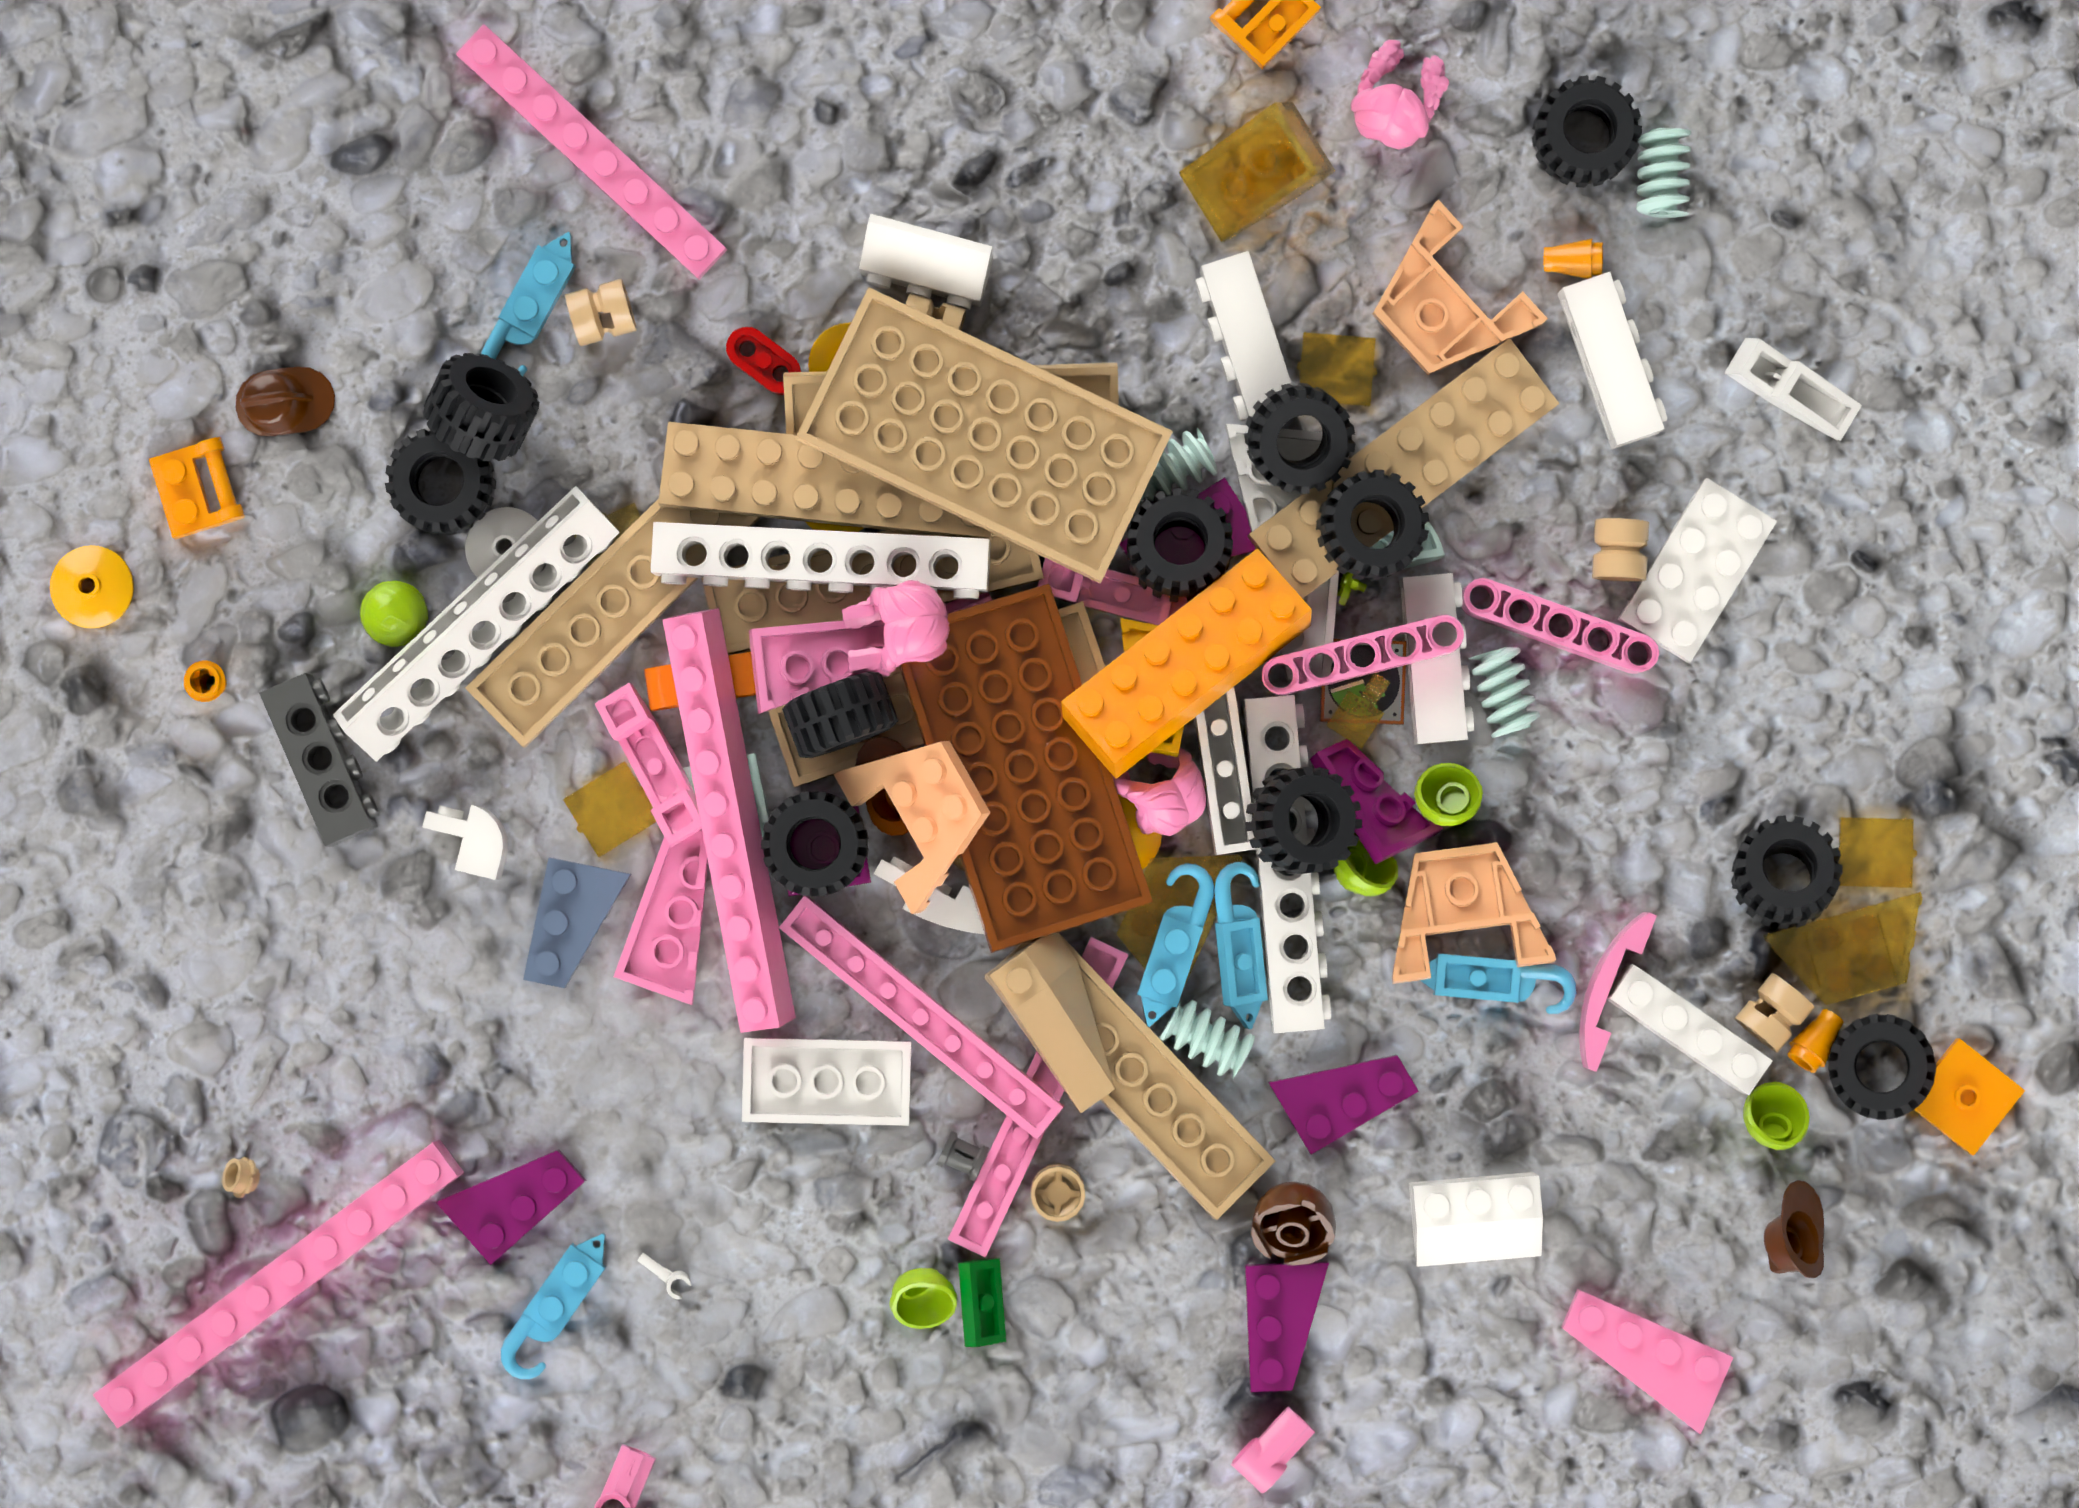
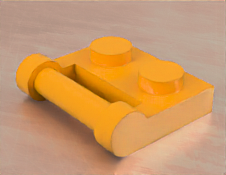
M1231 0L1223 10L1218 8L1209 18L1222 33L1227 35L1263 70L1320 11L1321 7L1314 0H1270L1243 28L1235 20L1255 0Z
M221 437L206 439L195 445L149 458L171 535L174 539L234 522L245 517L242 505L236 503L221 453L225 450ZM204 457L206 458L221 507L220 510L211 513L195 461Z

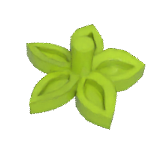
M1349 572L1342 575L1341 587L1337 591V596H1340L1338 603L1343 606L1346 605L1349 599L1351 589L1364 592L1367 587L1366 584L1358 579H1353V574Z

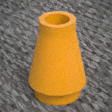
M1591 238L1554 247H1544V272H1556L1585 279L1603 274V242H1593Z
M202 660L195 662L187 669L184 675V687L188 695L194 700L209 702L218 698L225 691L227 680L219 665L212 661ZM210 676H214L215 684L209 690L206 686L207 679Z
M1823 1009L1789 1043L1791 1049L1787 1053L1788 1057L1795 1064L1811 1073H1815L1819 1067H1825L1833 1043L1844 1021L1834 1012Z

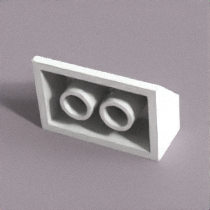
M870 214L859 270L861 275L867 276L866 283L873 286L890 289L891 283L907 287V294L911 293L929 299L931 294L947 298V304L970 310L971 305L981 307L993 263V247Z
M1527 1172L1409 1183L1417 1267L1542 1255L1543 1213L1540 1179L1536 1173Z

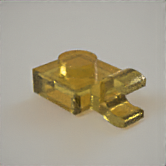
M1374 673L1359 697L1348 690L1326 726L1362 748L1384 715L1382 711L1374 706L1390 682Z

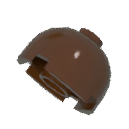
M1285 1182L1270 1188L1257 1202L1251 1226L1253 1243L1264 1256L1271 1259L1272 1254L1285 1258L1284 1264L1293 1266L1311 1264L1322 1259L1328 1253V1247L1334 1242L1336 1231L1335 1215L1329 1200L1319 1189L1300 1182Z

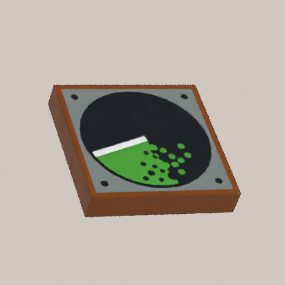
M1333 639V642H1337V641H1341V640H1345V639ZM1392 641L1393 652L1400 657H1406L1407 641ZM1359 644L1351 652V661L1358 667L1369 666L1375 658L1374 649L1367 644ZM1332 659V662H1331V673H1332L1333 668H1334V661H1333V659ZM1406 665L1321 686L1320 722L1404 725Z

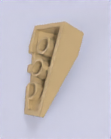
M1058 933L1033 940L984 975L1079 1113L1084 1112L1115 1090L1078 961Z

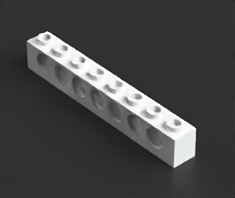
M575 486L333 714L342 730L376 762L384 754L392 752L408 731L415 725L423 723L429 717L431 710L442 699L454 694L459 689L462 681L475 668H480L486 664L494 650L505 640L513 638L520 631L522 624L536 611L544 609L552 600L553 595L563 585L575 580L582 572L583 567L596 554L604 552L612 544L613 538L620 532L584 493ZM577 535L571 544L563 546L568 537ZM547 563L542 572L533 574L537 566ZM516 592L515 597L511 601L502 603L508 594ZM486 621L480 630L472 631L477 623ZM455 650V653L450 658L441 660L446 652ZM425 678L421 686L411 688L415 681ZM390 707H395L390 715L380 717L383 711Z
M653 522L651 573L661 576V583L684 585L686 584V578L691 577L703 578V585L727 587L728 579L745 580L744 587L769 589L770 582H787L786 589L796 591H811L812 584H828V591L836 593H853V586L870 587V594L876 587H893L908 580H915L932 587L936 592L937 590L954 591L953 598L979 599V592L988 593L990 539ZM695 544L704 545L707 552L705 561L698 566L688 565L686 562L687 550ZM734 547H745L749 555L747 563L741 568H731L727 562L729 551ZM776 549H786L790 553L789 565L779 571L771 569L769 566L770 554ZM818 551H827L832 555L831 567L822 573L814 572L810 566L811 557ZM860 553H869L874 558L873 569L864 575L854 573L852 569L854 557ZM902 555H910L916 560L915 571L907 577L896 575L893 569L895 560ZM944 557H952L958 562L957 573L949 579H942L935 573L937 562Z
M1295 695L1252 698L1242 701L1251 795L1256 788L1264 787L1262 781L1269 777L1274 769L1289 770L1309 767L1307 746L1299 745L1298 729L1305 728L1304 709L1302 703L1295 704ZM1278 727L1285 731L1288 742L1283 750L1274 751L1266 745L1265 734L1268 729ZM1251 796V802L1253 804L1256 803V799H1254ZM1300 796L1290 809V813L1295 818V826L1292 833L1298 841L1307 845L1315 836L1314 828L1306 827L1305 812L1312 811V804ZM1258 848L1256 849V858L1260 881L1259 892L1272 1032L1285 1033L1325 1029L1324 1020L1331 1019L1329 994H1321L1320 978H1327V962L1325 953H1318L1316 937L1324 935L1322 912H1314L1313 895L1320 894L1318 872L1293 874L1291 876L1282 875L1279 871L1271 868L1272 862H1263L1258 857L1262 851ZM1288 893L1297 894L1303 904L1301 912L1292 918L1285 916L1280 910V901ZM1291 935H1300L1306 942V951L1298 959L1289 958L1283 949L1285 940ZM1302 976L1309 982L1310 992L1303 1000H1293L1287 992L1288 983L1294 977Z

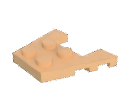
M1439 199L1433 204L1372 313L1427 375L1498 345L1509 338L1511 339L1541 326L1548 319L1523 291L1493 319H1489L1438 264L1433 256L1463 229V225Z
M950 741L934 743L841 770L834 774L852 807L861 806L885 788L923 855L924 860L894 881L911 914L921 913L927 908L930 903L928 899L935 888L943 884L949 875L948 869L956 857L964 853L990 814L988 807Z
M1497 842L1414 854L1392 974L1393 984L1431 978L1425 936L1510 925L1517 967L1554 963L1556 961L1555 953L1540 929L1541 926L1535 914L1529 908L1521 892L1522 889Z

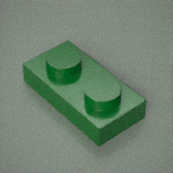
M985 1258L958 1263L965 1347H981L1006 1342L1000 1258Z

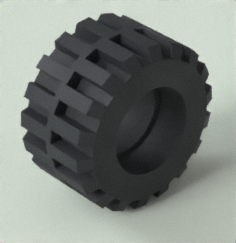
M1588 75L1579 76L1574 82L1571 79L1563 82L1558 89H1554L1549 94L1534 120L1532 129L1535 130V133L1532 137L1533 147L1537 146L1538 152L1535 156L1539 163L1545 162L1548 166L1545 171L1551 177L1556 173L1561 177L1559 182L1568 185L1571 181L1576 182V187L1585 188L1587 184L1593 183L1595 187L1602 185L1607 179L1611 180L1616 177L1629 163L1640 144L1638 139L1642 135V126L1638 125V120L1641 118L1639 108L1633 109L1631 104L1634 99L1630 93L1624 96L1619 91L1622 86L1614 82L1610 86L1605 83V77L1597 76L1595 80H1589ZM1589 111L1603 119L1608 127L1610 138L1607 147L1603 151L1584 153L1575 149L1568 142L1564 134L1563 124L1570 113Z
M464 353L463 356L457 354L451 356L450 360H446L442 364L425 401L423 416L428 420L426 424L430 431L436 433L435 437L441 442L448 444L449 448L455 452L459 451L467 457L473 459L477 457L482 461H492V459L502 461L506 460L507 456H514L518 449H520L536 417L540 402L537 400V391L531 388L532 383L526 377L521 376L520 371L516 368L506 365L502 360L490 358L488 355L479 354L477 356L473 353Z
M1288 383L1281 385L1282 390L1275 392L1272 389L1265 393L1268 398L1262 403L1259 400L1253 406L1256 410L1253 417L1248 416L1246 421L1249 429L1248 433H1244L1245 443L1248 445L1249 450H1247L1250 460L1273 486H1279L1283 491L1292 493L1293 490H1297L1300 494H1310V489L1316 488L1318 491L1326 489V482L1332 480L1335 483L1341 478L1338 472L1342 467L1348 469L1351 460L1348 458L1349 453L1355 452L1356 443L1352 440L1355 430L1354 425L1348 419L1350 418L1349 414L1325 390L1317 386L1316 388L1311 387L1307 383H1299L1298 386H1292ZM1302 415L1312 416L1317 419L1322 427V440L1318 449L1311 456L1303 460L1291 461L1282 457L1277 449V438L1283 425L1290 419Z
M425 428L416 431L417 436L413 438L407 436L401 441L403 444L399 451L394 449L390 456L393 458L392 465H387L385 474L389 476V482L385 483L386 492L391 496L389 501L393 508L400 513L399 516L406 522L430 534L455 535L458 530L463 529L467 531L472 528V523L477 519L481 520L486 515L484 513L487 505L491 506L494 500L491 494L492 489H496V480L492 474L495 471L490 461H482L477 457L474 459L467 457L459 451L455 452L449 448L448 444L438 440L435 437V432L427 431ZM450 458L456 461L462 468L464 475L462 489L458 496L447 504L440 506L429 504L421 497L418 482L420 474L425 466L433 460Z
M1374 470L1371 473L1363 471L1351 478H1347L1327 495V500L1322 503L1319 509L1321 517L1316 521V530L1321 531V536L1317 540L1319 547L1325 546L1328 552L1324 555L1327 561L1330 563L1334 560L1339 565L1336 570L1342 574L1352 573L1353 579L1362 580L1369 578L1370 581L1379 580L1402 570L1420 554L1423 549L1421 544L1428 537L1429 530H1425V524L1429 522L1428 512L1423 513L1421 506L1425 504L1422 495L1416 498L1412 491L1416 487L1412 483L1407 482L1403 484L1400 482V475L1392 473L1389 476L1384 475V470ZM1363 502L1377 504L1390 515L1393 521L1394 534L1391 543L1385 548H1369L1355 537L1351 528V514L1358 504Z
M1174 488L1171 495L1165 496L1164 492L1161 491L1155 494L1154 501L1151 503L1146 500L1140 506L1139 514L1135 513L1131 520L1127 541V559L1130 560V570L1133 576L1137 575L1139 577L1138 584L1144 590L1147 587L1153 589L1152 595L1159 599L1164 594L1170 596V602H1178L1179 597H1186L1188 602L1228 570L1233 549L1231 523L1226 522L1227 514L1222 507L1219 509L1214 507L1215 500L1208 495L1205 500L1198 498L1199 491L1190 489L1189 495L1181 494V488ZM1171 527L1189 528L1196 532L1203 540L1205 545L1204 553L1196 561L1189 564L1177 565L1163 559L1155 548L1157 536Z
M865 672L827 684L792 699L782 708L799 757L803 758L818 757L862 742L891 729L898 722L882 674L879 672Z
M1302 767L1276 772L1277 775L1269 776L1262 781L1264 787L1256 788L1251 795L1256 799V803L1247 805L1246 813L1252 814V821L1245 822L1246 831H1253L1254 838L1250 839L1249 842L1252 848H1260L1262 850L1258 857L1263 862H1272L1271 868L1277 871H1287V874H1305L1333 869L1339 865V860H1346L1351 855L1347 847L1356 846L1360 838L1354 835L1355 829L1362 828V819H1356L1355 811L1361 810L1359 801L1352 802L1350 798L1355 793L1351 786H1341L1343 781L1341 776L1338 774L1328 775L1329 770L1321 767ZM1300 796L1307 799L1313 805L1318 817L1317 832L1307 845L1302 844L1295 838L1289 825L1290 809Z
M807 791L793 797L790 796L780 806L775 807L771 812L768 822H765L763 828L764 836L763 840H761L765 865L771 871L772 877L791 892L810 897L825 896L839 892L841 889L849 886L856 876L861 873L865 859L868 857L869 837L863 823L864 821L847 801L833 794L821 791ZM810 819L827 821L836 829L840 838V850L836 859L830 865L821 869H810L802 866L794 858L791 851L790 842L794 830L801 823Z
M1786 815L1777 816L1774 823H1770L1768 819L1761 822L1757 830L1752 829L1746 835L1733 862L1731 872H1734L1731 879L1732 889H1737L1738 891L1735 898L1739 905L1745 903L1748 906L1746 913L1751 918L1758 914L1763 917L1761 924L1768 927L1771 922H1777L1778 929H1788L1789 925L1793 923L1798 928L1805 926L1809 919L1812 921L1816 920L1821 916L1823 910L1828 908L1841 883L1839 879L1843 873V864H1838L1841 857L1839 848L1831 847L1833 838L1828 832L1823 836L1818 833L1821 826L1817 823L1812 822L1810 827L1803 825V817L1795 816L1792 822H1787ZM1780 853L1797 857L1805 864L1809 871V885L1802 890L1794 892L1783 891L1774 887L1764 874V860L1771 855Z
M1872 1014L1853 1021L1841 1031L1831 1048L1828 1070L1834 1091L1849 1109L1867 1118L1887 1120L1908 1114L1926 1099L1934 1083L1936 1063L1932 1046L1929 1044L1924 1033L1916 1028L1913 1023L1896 1017V1015ZM1876 1042H1887L1898 1047L1907 1061L1908 1069L1904 1081L1896 1089L1888 1092H1877L1867 1088L1860 1081L1856 1070L1857 1059L1862 1050Z

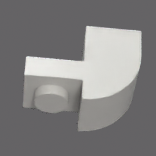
M439 805L438 813L426 811L423 828L463 837L455 870L501 880L508 854V838L504 826L492 812L483 807L471 805L468 819L464 820L462 819L464 811Z

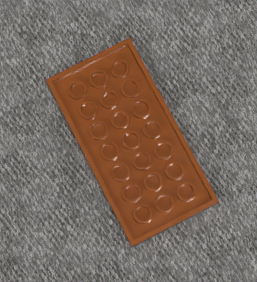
M1050 584L949 613L947 619L950 631L946 639L947 648L945 652L931 661L905 662L899 667L924 746L942 741H950L990 811L989 816L964 853L960 854L990 952L994 953L1036 940L1040 937L1052 935L1151 904L1153 902L1112 774L1063 718L1061 701L1078 689L1082 682Z

